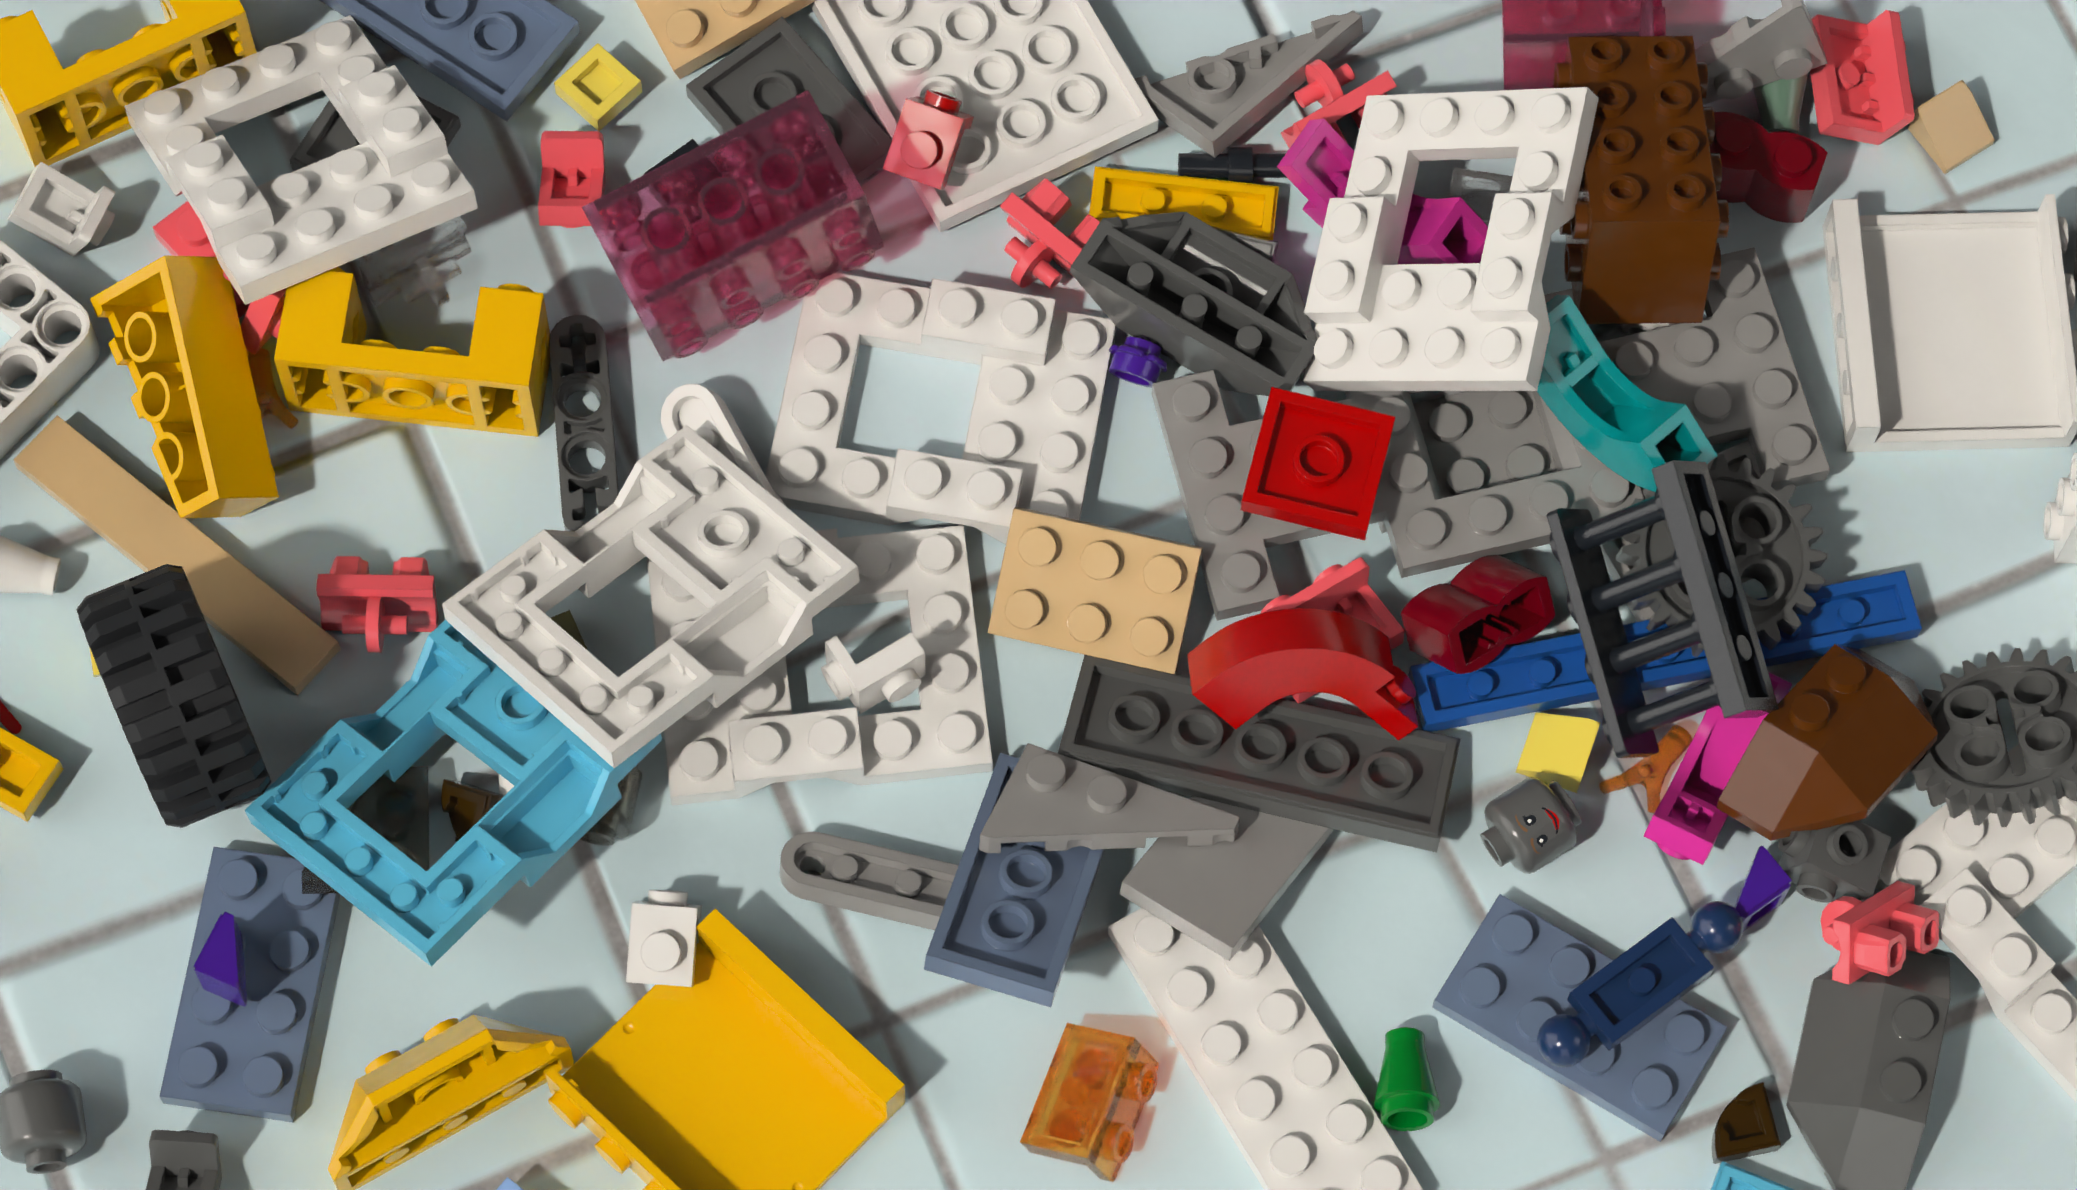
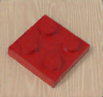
M1271 387L1240 510L1365 541L1396 416Z

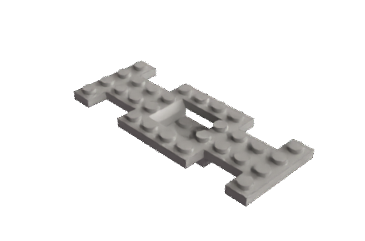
M1755 247L1721 255L1719 280H1710L1704 309L1707 317L1703 318L1702 323H1679L1599 342L1616 367L1639 389L1661 401L1686 404L1711 445L1747 437L1761 476L1770 467L1775 470L1771 485L1775 490L1782 489L1792 483L1795 486L1826 480L1830 468ZM1572 289L1544 295L1546 303L1557 294L1570 295L1573 300ZM1214 370L1153 383L1151 394L1195 546L1203 547L1200 565L1216 620L1261 611L1270 601L1279 597L1266 548L1330 534L1331 532L1240 510L1263 418L1230 426ZM1345 391L1347 399L1337 401V403L1396 416L1369 524L1378 522L1381 533H1388L1401 578L1473 562L1488 555H1503L1550 544L1551 530L1547 513L1558 508L1588 509L1593 520H1596L1630 506L1635 498L1644 500L1641 488L1612 471L1592 455L1557 419L1537 391H1466L1414 404L1410 394L1424 391Z

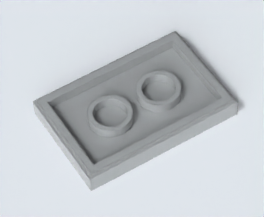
M1192 796L1190 800L1240 816L1239 831L1235 841H1221L1207 846H1187L1186 836L1158 837L1124 878L1119 895L1230 961L1331 835L1333 829Z

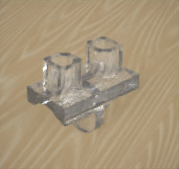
M460 216L415 234L396 246L391 244L358 258L366 294L375 307L401 293L408 304L426 293L437 307L450 301L444 283L462 273L456 260L471 252V247L464 232L467 230V227Z

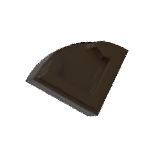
M444 779L441 805L443 812L449 813L450 822L457 836L455 841L457 842L505 795L460 781Z
M1764 1082L1741 1091L1720 1115L1712 1137L1711 1149L1714 1164L1778 1151L1781 1143Z

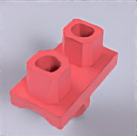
M1316 59L1305 67L1308 85L1295 91L1294 96L1302 108L1317 100L1323 107L1297 121L1293 126L1285 129L1280 134L1290 149L1309 120L1325 119L1346 141L1336 122L1351 114L1356 125L1360 128L1366 97L1371 95H1388L1387 92L1397 87L1387 70L1344 95L1341 87L1355 79L1352 68L1345 63L1332 71L1325 62Z
M1046 178L1032 188L1022 199L1012 192L1000 205L1001 209L1009 215L1006 220L1007 223L1032 243L1028 247L1017 237H1014L1004 249L1007 254L1017 261L1011 273V280L1021 288L1029 286L1037 278L1050 289L1054 288L1060 282L1062 274L1049 264L1051 260L1074 277L1070 273V267L1100 223L1096 218L1088 214L1068 237L1059 231L1054 225L1072 204L1070 199Z
M337 556L334 559L329 574H318L316 590L320 601L321 628L326 631H342L343 634H365L368 653H382L384 635L432 632L438 627L439 617L434 575H429L427 560L423 557H401L398 561L394 562L392 575H372L369 573L368 562L361 557Z
M1896 881L1863 902L1854 897L1842 896L1828 903L1821 916L1822 935L1826 943L1840 951L1839 961L1832 969V980L1850 985L1869 972L1889 977L1901 970L1906 959V949L1924 955L1933 950L1939 942L1938 911L1915 905V885Z

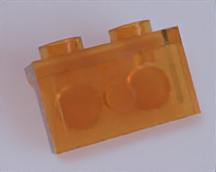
M1067 1023L1020 1143L1030 1153L1085 1165L1100 1179L1114 1182L1121 1164L1128 1159L1132 1152L1134 1130L1144 1104L1152 1098L1155 1092L1158 1062L1134 1037Z

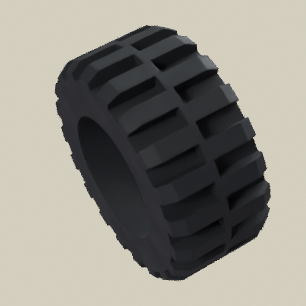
M165 564L86 596L76 609L81 626L127 741L165 824L183 828L263 795L272 781L183 567Z

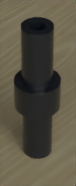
M1227 147V153H1220L1215 158L1208 153H1178V176L1227 178V181L1251 184L1253 183V178H1287L1277 167L1286 153H1253V147Z

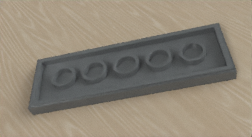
M1084 655L1058 754L1167 792L1189 797L1194 796L1339 831L1437 852L1461 739L1414 729L1398 741L1371 718L1304 703L1298 704L1295 701L1282 698L1271 703L1239 728L1235 729L1192 695L1191 682L1188 677Z

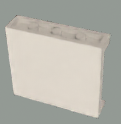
M2046 194L2039 210L2031 212L1859 216L1857 199H1833L1823 224V236L1845 452L2069 447L2077 433V330H2071L2069 310L2073 309L2075 303V281L2072 273H2064L2062 254H2065L2068 248V224L2065 217L2057 216L2055 194Z

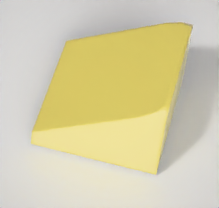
M1536 712L1516 773L1528 777H1537L1545 783L1555 780L1563 789L1577 793L1601 722L1589 718Z

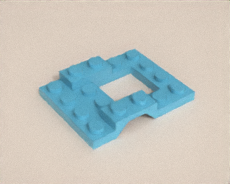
M444 620L428 635L409 681L375 713L340 719L273 782L263 795H260L245 809V812L252 825L432 967L519 880L531 888L622 798L617 784L663 739L660 733L616 768H613L458 630ZM446 733L512 783L514 787L426 871L347 808L383 774L395 782Z

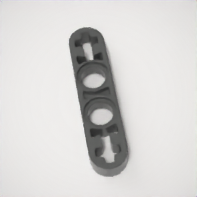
M576 314L565 317L556 323L550 333L549 340L562 518L565 531L573 532L585 525L583 521H580L586 515L583 493L596 492L598 514L612 505L619 494L606 337L603 328L596 320L586 315ZM584 336L586 345H588L585 347L587 372L575 373L573 355L569 348L572 345V337ZM577 391H591L600 398V406L596 412L586 417H577L567 411L565 403L569 396ZM583 448H594L605 456V463L596 473L590 475L579 474L569 465L573 454Z

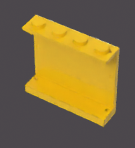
M715 908L696 926L699 942L696 948L694 986L654 985L562 1076L553 1067L545 1073L550 1093L553 1095L548 1102L557 1115L569 1126L575 1129L583 1123L600 1140L594 1145L598 1153L621 1174L630 1168L647 1184L642 1190H819L905 1104V1084Z

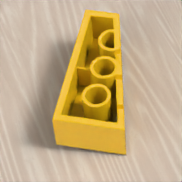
M164 255L90 298L97 317L108 318L115 337L108 344L116 364L127 365L138 391L131 397L137 415L139 419H146L151 422L157 438L152 446V451L180 518L242 517L279 498L275 471L269 455L261 419V410L257 402L248 362V352L244 344L234 300V290L231 282L224 278V271L217 257Z

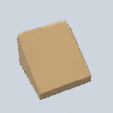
M1963 80L1920 105L1914 111V119L1908 126V130L1944 174L1993 145L1995 141L1971 90Z

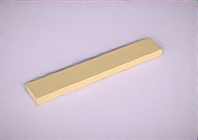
M58 415L13 459L18 470L144 572L165 564L182 566L205 621L297 696L341 650L339 642L187 519L180 518L176 510Z

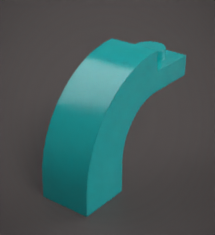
M1557 294L1546 303L1550 333L1537 392L1557 419L1592 455L1624 479L1653 492H1656L1657 487L1651 469L1673 460L1706 462L1708 464L1718 456L1686 404L1665 402L1648 395L1634 385L1616 367L1598 342L1570 295Z

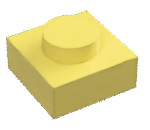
M598 43L554 82L556 94L598 131L603 129L642 93L641 80Z

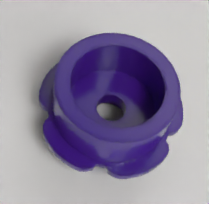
M1128 336L1124 345H1112L1109 348L1113 358L1108 371L1112 375L1136 385L1152 388V384L1158 382L1160 373L1167 372V363L1160 358L1161 347L1141 338Z

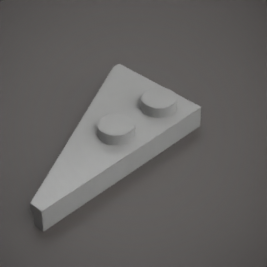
M1781 0L1782 7L1765 19H1752L1745 16L1733 24L1726 33L1712 38L1695 50L1696 60L1705 61L1708 69V90L1706 98L1702 99L1703 105L1720 99L1739 98L1749 93L1753 88L1780 79H1796L1804 76L1813 68L1828 64L1822 42L1804 0Z
M1353 10L1343 15H1330L1311 21L1312 32L1279 43L1275 35L1271 34L1228 48L1217 56H1203L1187 61L1186 73L1150 84L1146 75L1135 78V81L1158 119L1215 158L1307 80L1305 76L1307 64L1316 59L1328 63L1363 33L1362 16Z
M1027 743L980 834L979 850L985 853H1000L1001 843L1044 842L1045 851H1067L1072 847L1078 846L1088 847L1092 850L1145 848L1146 838L1186 836L1187 846H1207L1221 841L1234 842L1239 831L1240 816Z

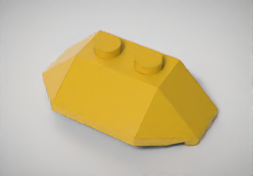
M473 1014L461 1022L458 1018H451L437 1024L424 1035L423 1039L425 1042L403 1054L396 1050L376 1058L365 1068L366 1074L356 1079L328 1167L337 1190H356L547 1083L545 1073L552 1067L560 1075L574 1065L572 1051L565 1037Z

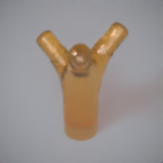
M261 348L255 355L248 351V362L257 402L261 410V419L263 420V417L269 414L275 415L289 429H293L297 426L298 419L286 408L278 395L273 378L270 352L264 348Z
M1673 725L1658 742V753L1644 757L1622 774L1600 782V791L1603 794H1607L1635 784H1641L1647 790V810L1649 813H1655L1660 804V793L1664 779L1671 766L1693 740L1691 735L1683 727Z

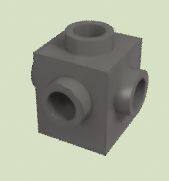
M1859 820L1819 830L1792 831L1790 837L1779 839V850L1782 851L1779 865L1790 877L1792 883L1797 885V892L1808 899L1828 903L1842 896H1850L1862 900L1874 894L1891 837Z

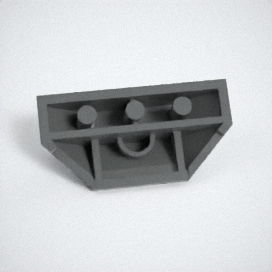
M1187 212L1149 214L1121 220L1120 217L1103 218L1070 267V273L1117 328L1133 337L1158 345L1162 348L1161 353L1196 374L1214 370L1218 387L1225 391L1269 396L1271 387L1292 391L1314 356L1317 336L1315 331L1312 330L1309 317L1304 313L1305 304L1294 275Z
M1906 949V959L1901 970L1889 977L1869 972L1848 985L1832 980V970L1814 978L1812 981L1786 1106L1808 1146L1825 1170L1824 1174L1833 1190L1906 1189L1926 1124L1949 1009V957L1929 952L1924 955Z

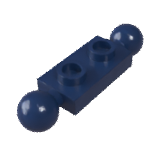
M1711 901L1703 904L1696 910L1688 933H1685L1673 917L1656 928L1570 992L1567 1001L1578 1014L1575 1016L1568 1014L1555 1015L1542 1024L1537 1036V1045L1542 1057L1557 1067L1574 1066L1587 1055L1590 1048V1038L1593 1035H1596L1608 1051H1610L1712 974L1714 966L1705 957L1704 953H1725L1739 943L1743 934V921L1739 912L1726 902Z

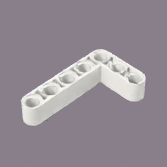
M0 240V328L11 336L0 348L1 460L93 367L99 357L100 346L88 312L84 307ZM25 294L34 296L25 306H8L18 296ZM68 331L80 333L70 343H54L56 338L62 333ZM20 376H36L33 383L27 387L20 389L10 387L13 381Z

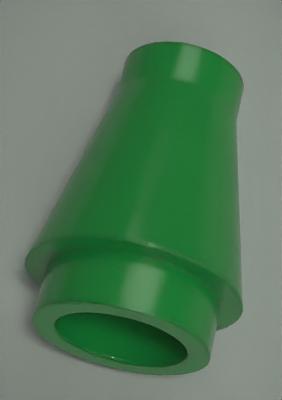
M1402 1027L1392 1029L1385 1034V1052L1374 1108L1381 1114V1123L1389 1129L1397 1131L1424 1129L1434 1122V1112L1440 1107L1439 1097L1425 1049V1036L1422 1031L1415 1028Z

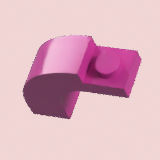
M1325 119L1309 120L1277 167L1308 199L1302 210L1323 228L1329 199L1344 198L1354 150ZM1412 194L1397 264L1480 263L1488 226L1461 197L1432 199Z
M1769 673L1778 704L1789 693L1793 684ZM1720 706L1708 709L1672 782L1658 805L1644 837L1656 842L1663 852L1681 860L1691 859L1703 865L1729 816L1716 808L1718 799L1762 720L1768 714L1757 718L1724 719Z

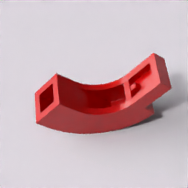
M1313 608L1280 609L1260 613L1234 622L1219 630L1187 654L1192 695L1235 729L1239 728L1271 703L1286 696L1305 692L1328 693L1350 701L1398 741L1418 727L1413 699L1416 697V690L1405 672L1393 665L1388 636L1374 626L1346 614Z

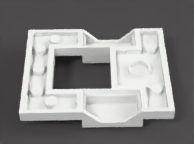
M351 15L323 24L317 29L282 43L268 46L262 51L225 66L213 68L205 74L165 90L156 91L145 98L124 106L130 126L175 196L184 194L197 214L221 268L245 305L478 209L474 189L449 155L443 132L395 65L386 66ZM323 90L359 142V145L342 150L323 160L256 186L223 134L216 136L215 133Z
M1588 87L1367 96L1344 198L1329 199L1304 313L1316 323L1314 331L1317 341L1314 346V356L1305 369L1303 382L1314 391H1537L1550 333V323L1542 286L1551 235L1574 217L1599 98ZM1516 158L1509 193L1495 194L1480 263L1397 264L1420 161Z
M810 268L766 478L772 489L780 496L786 507L790 509L889 526L923 518L975 527L1005 545L1015 507L1080 520L1111 359L1109 348L1114 343L1116 325L1109 318L1055 310L1056 299L934 278H932L931 288ZM860 345L981 365L962 459L900 448L897 450L896 458L839 448Z
M686 425L636 462L615 502L575 532L542 530L442 603L445 620L609 765L616 768L706 699L715 708L719 707L813 635L812 618L858 584L860 579L858 565ZM644 557H648L709 610L618 677L545 613L577 589L587 598L592 597Z
M964 525L838 538L837 528L816 531L858 565L860 582L826 608L908 600L911 632L925 652L926 676L920 678L921 683L918 686L920 710L858 716L857 707L792 714L786 656H784L719 707L715 708L705 699L664 730L671 805L739 799L772 783L806 779L830 778L857 785H871L992 772L993 761ZM647 558L655 646L657 649L709 609Z
M2018 743L2008 752L2013 774L2017 776L2025 773L2024 761ZM2066 796L2058 799L2061 814L2057 816L2049 812L2044 806L2037 808L2035 822L2029 824L2024 819L2022 812L2013 813L2007 827H2001L1998 816L1994 813H1990L1980 825H1974L1970 809H1967L1962 815L1954 819L1950 817L1946 803L1887 851L1876 887L1881 891L1896 881L1915 885L1914 904L1938 911L1939 939L1951 949L1979 980L1995 1016L2077 1104V999L2051 973L2056 963L2015 920L2077 868V801L2071 800Z

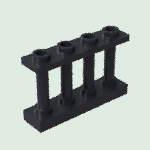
M1673 460L1651 469L1657 487L1655 496L1596 520H1593L1588 509L1558 508L1547 513L1551 530L1549 537L1551 550L1555 558L1560 562L1569 592L1567 595L1568 609L1572 618L1578 624L1586 652V672L1596 686L1604 714L1602 719L1603 731L1618 758L1648 757L1658 753L1659 747L1654 729L1716 706L1721 707L1724 719L1757 718L1779 710L1706 462ZM1666 520L1675 548L1673 557L1610 581L1600 545ZM1683 581L1693 610L1691 619L1628 643L1618 606ZM1701 643L1711 671L1710 680L1646 705L1636 668Z

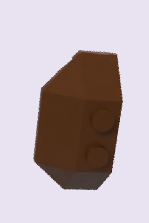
M1834 644L1778 703L1779 710L1769 713L1762 720L1720 795L1716 808L1770 841L1790 837L1792 831L1819 830L1866 819L1937 740L1938 731L1914 680L1861 649Z

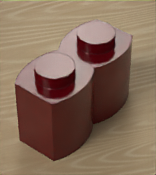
M1714 112L1715 134L1713 144L1709 145L1710 153H1720L1722 162V181L1720 190L1716 191L1717 200L1726 199L1728 203L1745 202L1758 214L1775 221L1785 223L1803 222L1828 152L1813 140L1802 135L1790 132L1768 133L1760 124L1743 115L1731 112Z
M1488 555L1476 559L1465 566L1450 584L1434 585L1417 594L1403 608L1401 616L1410 651L1452 672L1466 674L1490 663L1499 655L1506 644L1521 643L1536 636L1552 621L1555 616V610L1546 576L1500 555Z

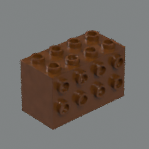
M1693 36L1568 37L1565 62H1556L1554 65L1553 88L1588 87L1599 98L1577 204L1575 205V214L1572 219L1559 228L1560 235L1566 236L1564 272L1566 282H1571L1574 303L1587 324L1702 323L1710 280H1719L1721 273V250L1717 238H1726L1729 229L1728 202L1726 199L1717 200L1716 191L1720 190L1722 181L1720 153H1710L1709 146L1713 144L1715 134L1713 107H1703L1702 100L1706 98L1708 90L1707 64L1705 61L1696 60Z

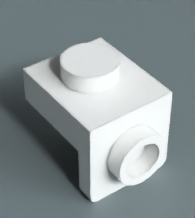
M40 162L30 175L7 220L73 257L89 242L97 246L106 235L115 217V213L107 209L115 191L104 185L95 193L45 163Z
M912 632L858 664H855L837 636L825 642L827 664L821 667L822 674L834 695L840 701L849 697L853 705L857 707L859 714L885 699L889 702H896L905 698L918 688L921 683L920 678L926 676L925 652Z
M649 890L648 901H635L632 903L626 982L683 987L694 986L698 934L696 926L699 919H701L702 905L687 904L688 892Z

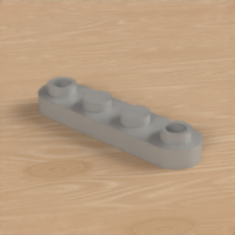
M804 832L792 837L784 845L781 852L779 873L783 886L798 898L935 930L959 865L825 833ZM807 870H815L821 873V875L814 876L806 874L804 872Z

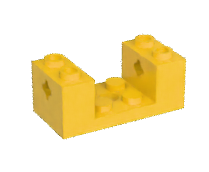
M160 0L167 23L148 25L140 29L131 39L107 50L97 49L81 56L75 64L64 69L33 10L20 16L1 18L0 100L34 167L40 162L49 166L131 129L125 105L145 98L156 91L165 90L205 74L213 68L225 66L257 53L246 12L239 0Z
M339 267L286 288L274 362L289 411L538 437L550 365V329L543 293L534 292L532 289L519 284H502L498 288L480 287L469 356H464L453 349L441 346H430L423 349V351L397 349L393 344L382 340H365L367 324L354 273H346Z

